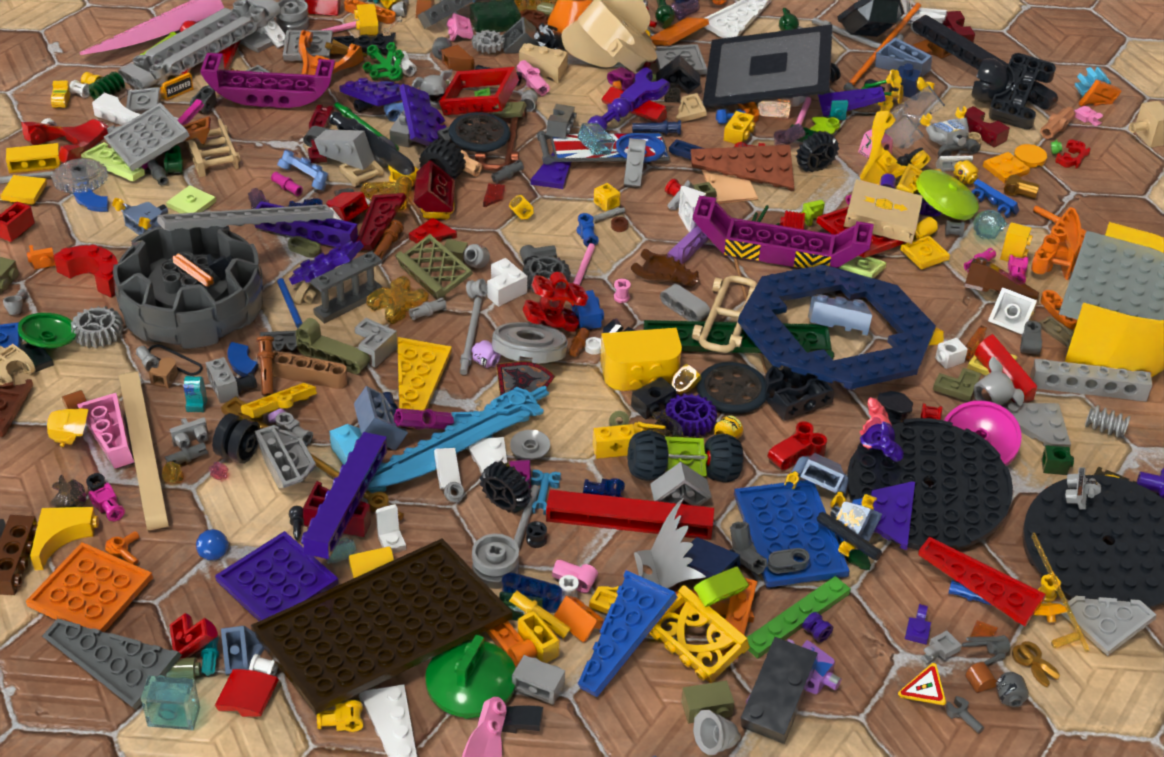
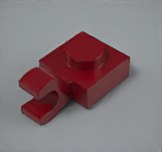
M311 140L312 147L308 148V156L311 163L327 162V157L319 154L315 141Z

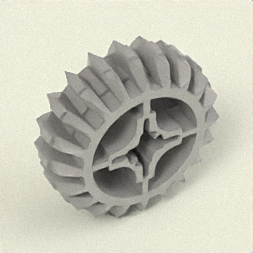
M100 306L97 308L91 307L89 310L84 309L83 313L78 312L71 322V333L75 330L76 343H80L81 346H87V348L94 346L95 349L98 346L104 348L106 344L111 345V342H117V338L121 337L124 328L123 320L118 311H114L113 308L108 309L107 306L100 308Z

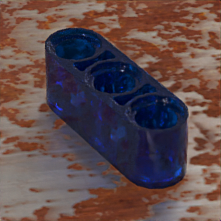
M507 573L502 577V597L506 601H509L515 591L518 590L530 600H536L538 602L537 605L549 613H556L562 603V589L556 584L516 573Z

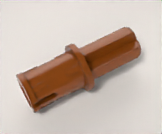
M579 329L577 335L572 338V344L568 353L570 356L577 357L581 349L585 347L586 340L590 335L588 329Z

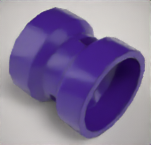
M818 612L811 613L802 625V628L807 633H812L813 638L819 643L825 641L831 635L834 628L828 621H824Z

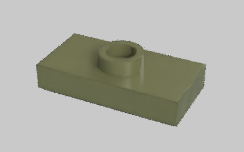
M525 101L507 102L503 111L493 112L492 115H496L499 118L522 117L527 105Z

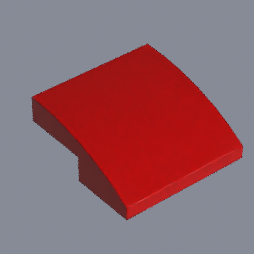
M233 669L215 703V707L218 711H238L242 717L262 716L279 680L275 676L258 671Z

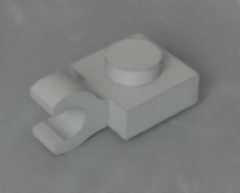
M945 631L931 638L930 646L924 648L923 651L926 654L921 656V659L926 664L933 662L939 655L946 659L959 652L962 645L948 631Z

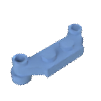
M284 150L283 156L279 159L277 165L287 170H290L291 166L294 165L315 178L312 187L324 191L328 173L323 171L321 166L312 164L311 160L304 157L298 158L293 156L294 153L292 151Z

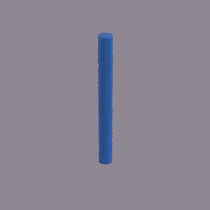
M279 278L277 280L278 286L294 323L299 328L303 322L284 279Z

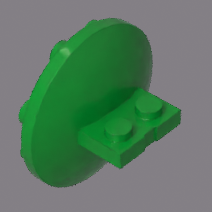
M475 635L473 640H467L431 659L425 675L426 689L431 700L441 710L465 719L480 717L486 700L492 697H499L506 704L511 699L515 691V685L512 683V674L516 668L511 657L503 649L484 641V637Z

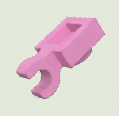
M1082 106L1074 111L1076 113L1075 118L1085 123L1089 121L1094 126L1102 123L1098 119L1102 118L1103 115L1092 110L1090 107Z

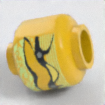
M726 416L714 426V435L728 434L739 439L743 435V425L736 417Z

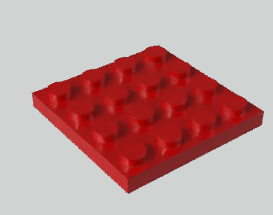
M849 207L818 216L816 223L829 233L837 235L849 228L844 226ZM872 234L870 249L859 256L866 258L907 242Z

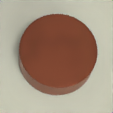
M624 217L613 218L611 220L612 230L616 232L626 231L628 229V220Z

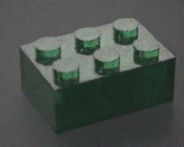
M491 0L489 2L470 4V21L475 32L481 33L482 30H489L490 32L495 30L496 33L506 32L521 19V13L514 0Z

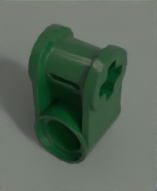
M178 145L165 151L164 165L166 175L171 172L183 173L181 149Z

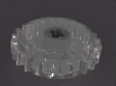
M88 158L66 161L58 168H55L56 171H53L51 175L53 186L69 194L94 191L102 184H105L104 181H107L108 178L106 166L100 164L99 161Z

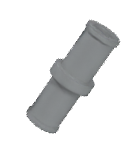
M443 298L432 302L426 301L421 306L409 309V315L412 317V320L425 315L430 316L433 312L446 309V302Z

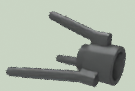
M1005 635L996 637H967L966 640L971 642L962 643L963 647L987 645L989 653L995 655L984 662L987 666L997 660L1005 659V653L1010 651V642Z

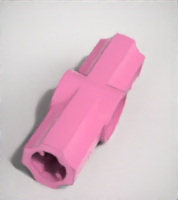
M526 60L520 61L517 65V71L522 73V77L526 80V86L533 88L541 96L546 95L550 90V86L540 76V70L532 67Z

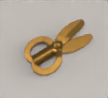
M1024 641L1021 645L1014 646L1012 650L1014 660L1020 665L1031 666L1033 676L1040 684L1045 687L1050 685L1045 673L1055 680L1059 679L1060 674L1057 669L1046 660L1041 659L1042 652L1036 644ZM1028 648L1032 649L1036 656ZM1018 651L1022 654V656H1023L1025 659H1023L1022 657H1020V655L1018 654Z

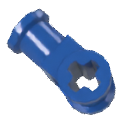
M588 213L580 214L578 216L579 226L576 231L581 239H583L584 245L588 247L590 243L598 244L599 238L594 233L593 216Z

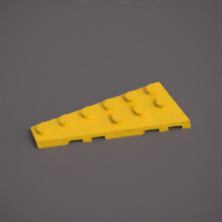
M397 337L399 408L426 410L450 358L452 347Z

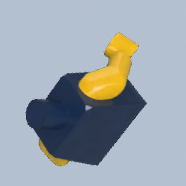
M907 63L898 68L899 75L902 78L900 84L903 86V96L918 100L922 91L933 92L935 84L925 82L921 71L913 69L912 64ZM891 85L889 92L898 91L899 88H893Z

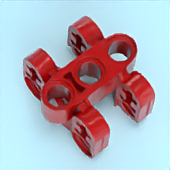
M561 272L553 273L549 279L543 276H534L531 286L535 294L541 296L540 302L533 300L525 301L522 310L526 319L534 324H543L554 328L562 327L567 331L575 332L579 325V320L572 310L563 306L565 301L570 302L572 306H585L589 297L584 288L575 283H568L565 275Z

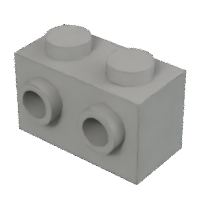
M523 655L512 674V683L515 685L516 691L554 705L565 685V670L558 666L541 662L537 658Z

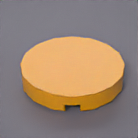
M1022 144L1017 146L1014 151V156L1029 168H1035L1037 165L1043 166L1047 160L1046 151L1036 145Z

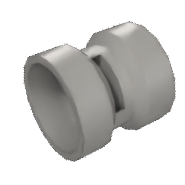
M526 90L522 94L521 101H525L527 105L526 112L533 111L536 106L538 95L533 90Z

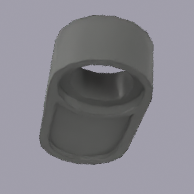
M802 548L775 551L768 557V568L773 573L804 570L808 567L810 556ZM794 557H802L804 561H795Z

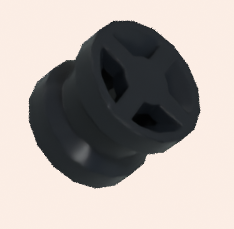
M534 521L527 525V544L533 548L543 547L547 542L546 525L539 521Z

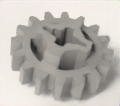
M482 30L481 33L476 32V35H473L472 38L473 49L481 50L482 53L487 52L488 54L496 53V50L501 51V48H504L505 45L504 35H500V32L496 33L495 30L492 32L489 30Z

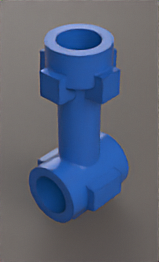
M726 109L717 110L716 121H718V124L728 123L727 120H730L734 113H727Z

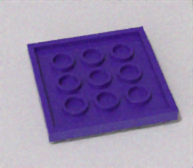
M285 531L215 575L216 582L258 621L339 584L338 578L314 556L304 554V548Z

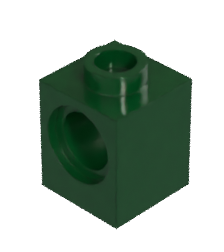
M1045 445L1041 458L1043 473L1067 475L1069 468H1072L1074 464V456L1070 454V447Z

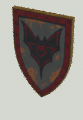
M529 361L496 364L500 396L513 390L515 387L523 390L526 389L528 392H532L541 386L548 387L555 378V375L547 368Z

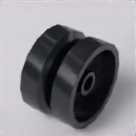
M228 413L220 420L215 429L212 442L213 452L218 456L245 464L252 458L258 447L255 431L260 430L259 423L250 419H243L242 416Z

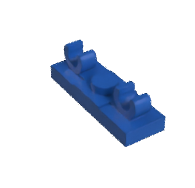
M979 179L974 182L975 189L972 190L974 196L980 194L978 196L979 202L987 197L991 204L999 206L997 208L999 214L1003 210H1007L1004 213L1006 218L1011 215V212L1016 215L1020 211L1016 201Z

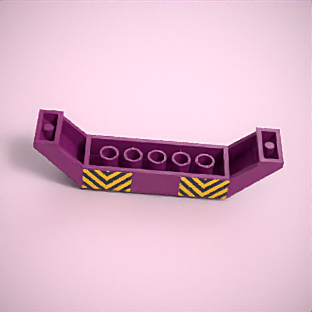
M700 195L692 218L723 255L801 269L817 265L838 268L870 249L874 224L856 221V225L837 235L737 219L732 218L716 202V198Z

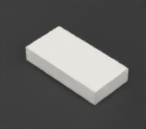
M455 448L435 449L434 456L440 490L444 489L450 482L461 484Z

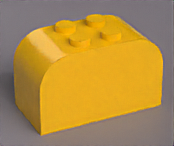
M677 328L601 333L600 363L605 383L619 391L638 390L660 377L671 384L675 374L680 370L682 346Z

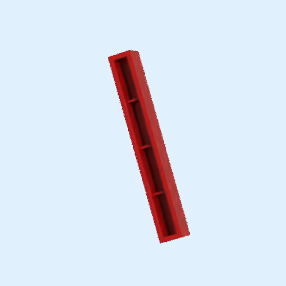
M550 489L546 506V522L659 534L666 518L676 506V503ZM681 504L675 516L676 519L681 515L676 530L683 526H688L684 537H698L711 540L714 508Z

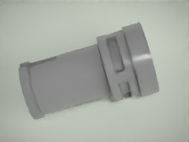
M139 346L136 349V355L142 360L145 369L150 371L152 367L158 368L159 360L148 351L146 346Z

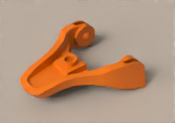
M305 30L301 31L298 46L299 54L303 60L301 74L315 75L319 59H330L318 55L313 57L308 53L306 48L311 46L313 32ZM351 43L347 54L340 61L335 62L333 74L339 70L360 64L364 60L362 47Z

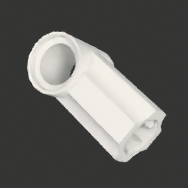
M402 51L404 58L400 68L405 75L411 77L417 71V66L409 60L406 51ZM393 57L392 64H391L393 67H394L395 60H396L395 57Z

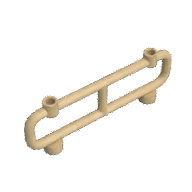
M728 276L724 280L715 277L712 291L718 292L704 327L700 325L694 326L692 339L698 340L705 349L721 353L731 352L735 347L740 348L743 339L740 334L743 328L738 324V321L728 345L710 343L706 340L717 314L738 319L741 313L720 307L729 284L739 283L750 286L745 301L746 304L757 285L754 280L741 276Z

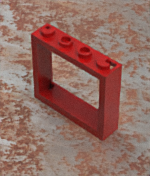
M515 67L457 71L439 101L443 115L503 111L519 81ZM500 85L495 95L457 98L462 88Z

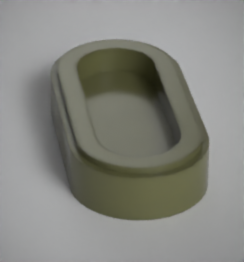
M294 236L288 240V248L292 252L310 258L316 257L321 253L320 244L300 236Z

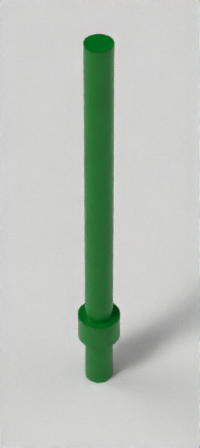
M339 102L334 104V107L344 117L356 119L358 123H361L378 137L384 136L355 115L347 106L344 107Z

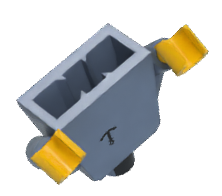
M114 198L112 206L117 211L123 212L125 226L138 235L158 226L161 227L157 222L158 215L168 214V209L164 204L156 207L150 202H145L137 206H130L124 204V201L120 198Z
M814 453L811 457H800L793 467L792 473L786 477L784 485L786 486L787 482L793 483L792 490L796 488L799 477L835 492L837 495L830 502L831 507L838 503L841 508L842 504L846 502L844 496L847 490L848 476L843 472L839 463Z

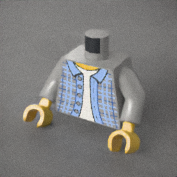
M963 106L962 112L957 107L955 116L960 118L959 120L952 119L930 124L932 119L930 113L926 117L923 115L920 123L926 126L929 139L940 145L957 144L963 146L969 135L967 118H964L967 111L965 106Z

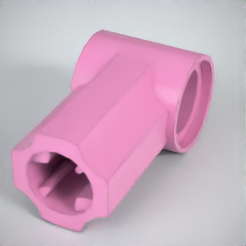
M557 560L552 571V577L560 580L565 575H573L579 582L576 590L580 593H587L597 579L598 571L588 564L579 567L563 560Z

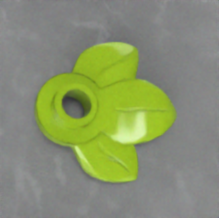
M812 117L816 125L811 127L810 130L816 132L826 131L834 134L836 130L840 129V123L837 118Z

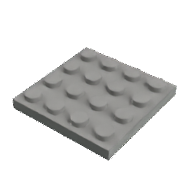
M159 103L107 134L104 138L131 171L148 161L155 159L161 153L168 151L176 144L183 142L190 135L177 119Z

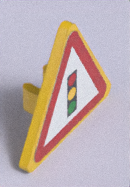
M936 663L930 664L898 692L899 697L945 705L946 699Z

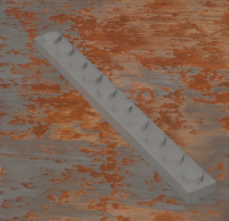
M327 205L180 213L158 215L157 222L164 230L168 231L180 228L190 230L194 227L209 228L210 226L276 224L277 222L284 221L292 223L299 220L308 222L313 219L323 221L333 218L334 211Z

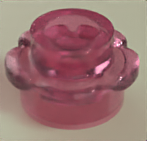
M214 462L209 467L210 475L217 480L227 478L226 474L229 469L224 464Z

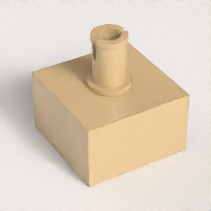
M1159 101L1141 103L1136 122L1129 124V131L1131 133L1136 132L1150 148L1164 145V106Z

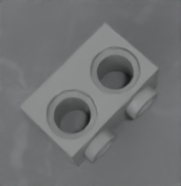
M222 357L205 362L208 380L220 404L231 400L235 396L239 398L236 379L225 358Z

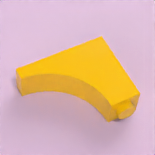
M93 507L41 509L30 555L34 570H43L49 557L63 545L77 539L94 536L95 528L99 527V517L95 516Z

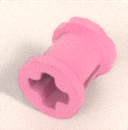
M618 279L614 283L616 289L614 300L616 302L626 303L630 299L628 290L631 283L626 279Z

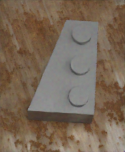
M325 130L314 139L320 155L365 170L375 160L365 131Z

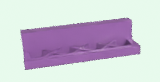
M696 225L667 255L668 257L673 256L675 261L679 259L680 263L684 264L709 238Z

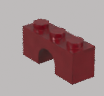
M961 11L947 12V16L941 24L974 43L975 33L970 26L963 27L965 17Z
M975 106L967 109L964 118H967L969 133H979L982 141L994 148L1007 141L1010 127L1000 121L993 123L984 122L985 112Z

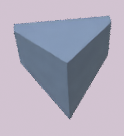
M244 625L221 628L225 673L230 674L233 669L249 670L253 656L255 654L261 655L265 650L256 638L255 632Z

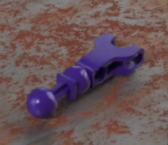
M647 67L636 73L635 83L627 88L619 98L614 99L611 104L607 105V113L603 116H593L588 120V131L590 133H605L607 123L615 119L619 122L621 121L620 118L627 116L630 111L632 112L634 109H637L646 101L662 98L669 91L670 83L663 78L656 82H651L653 77L652 70Z

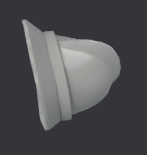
M701 710L694 718L693 732L695 741L702 752L707 755H716L718 752L732 748L741 739L738 728L733 722L719 714L713 713L711 710Z

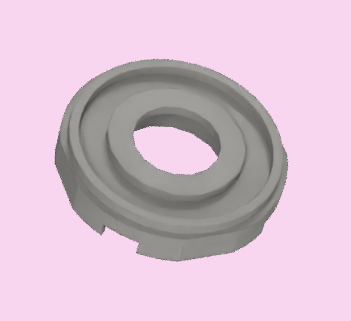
M528 322L507 323L497 327L492 335V349L512 360L520 361V356L533 358L532 363H548L561 360L566 356L568 341L565 335L559 330L546 325Z

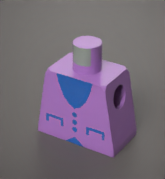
M806 640L802 647L818 653V663L806 691L818 694L824 685L836 690L842 678L833 674L834 659Z

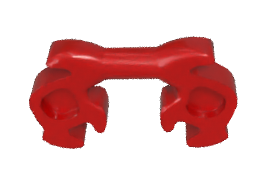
M1071 139L1067 142L1066 148H1069L1068 152L1073 154L1079 153V155L1072 158L1071 154L1064 152L1063 156L1058 153L1055 162L1065 168L1076 165L1075 168L1077 169L1080 167L1082 160L1090 154L1091 148L1085 149L1086 145L1084 142Z

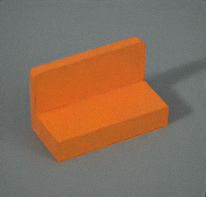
M565 596L554 614L557 619L571 627L570 632L582 642L588 640L595 628L601 629L605 620L577 597Z

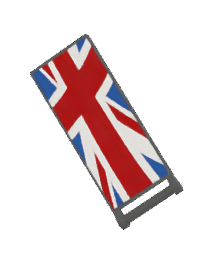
M539 131L537 139L540 141L543 153L542 160L546 165L552 162L627 161L617 152L616 141L621 136L630 133H567L564 139L547 136L546 132ZM644 133L659 138L665 145L664 155L655 161H669L670 156L662 133ZM547 139L551 140L554 156L549 154ZM626 147L625 150H624V152L627 153V154H628V147ZM645 147L647 153L644 157L655 155V151L651 147Z

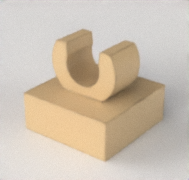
M304 281L296 292L293 302L300 305L303 300L308 304L314 301V296L317 292L310 289L311 282L306 283Z

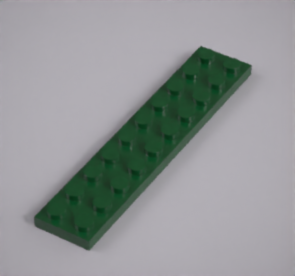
M644 320V330L677 328L682 346L681 351L716 352L703 348L698 340L692 339L694 326L700 325L704 327L706 323L704 321ZM714 322L706 341L719 345H728L737 322ZM783 323L801 346L806 339L809 340L810 352L823 349L825 351L832 350L828 326ZM742 329L740 334L743 337L741 347H735L731 352L762 353Z

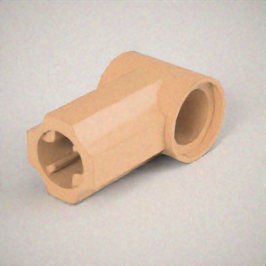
M461 150L466 160V166L463 171L475 177L480 175L482 164L469 158L468 154Z

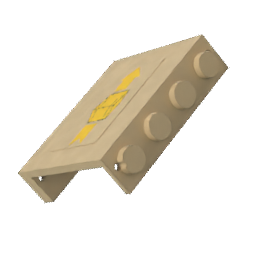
M856 179L844 226L850 228L856 225V221L874 224L872 234L912 244L923 196Z

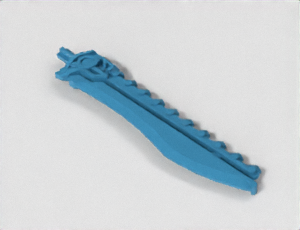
M541 386L532 392L515 387L513 390L493 399L490 404L484 407L485 410L474 411L470 418H461L458 421V425H447L445 432L433 433L432 439L420 440L417 447H407L402 455H392L388 463L380 464L367 489L409 481L436 470L435 449L455 448L456 454L477 441L519 422L528 421L530 416L543 414L544 409L540 408L537 401L549 395L547 387Z

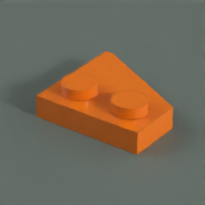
M1097 79L1079 101V105L1082 107L1086 106V104H1093L1094 106L1113 104L1122 91L1118 87Z

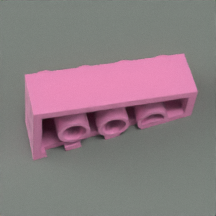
M113 393L77 404L78 408L88 409L86 425L114 469L135 463L123 408L117 394Z

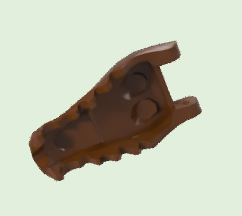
M643 249L641 252V257L646 260L644 265L641 266L638 263H633L631 266V270L644 279L670 281L687 287H693L699 280V272L697 270L696 272H691L690 269H686L685 264H681L679 259L675 261L673 256L668 257L667 254H655L648 249Z

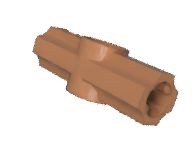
M1072 107L1063 108L1058 114L1053 113L1050 116L1048 122L1040 131L1043 138L1048 140L1053 138L1059 131H1065L1068 123L1075 118L1076 113Z

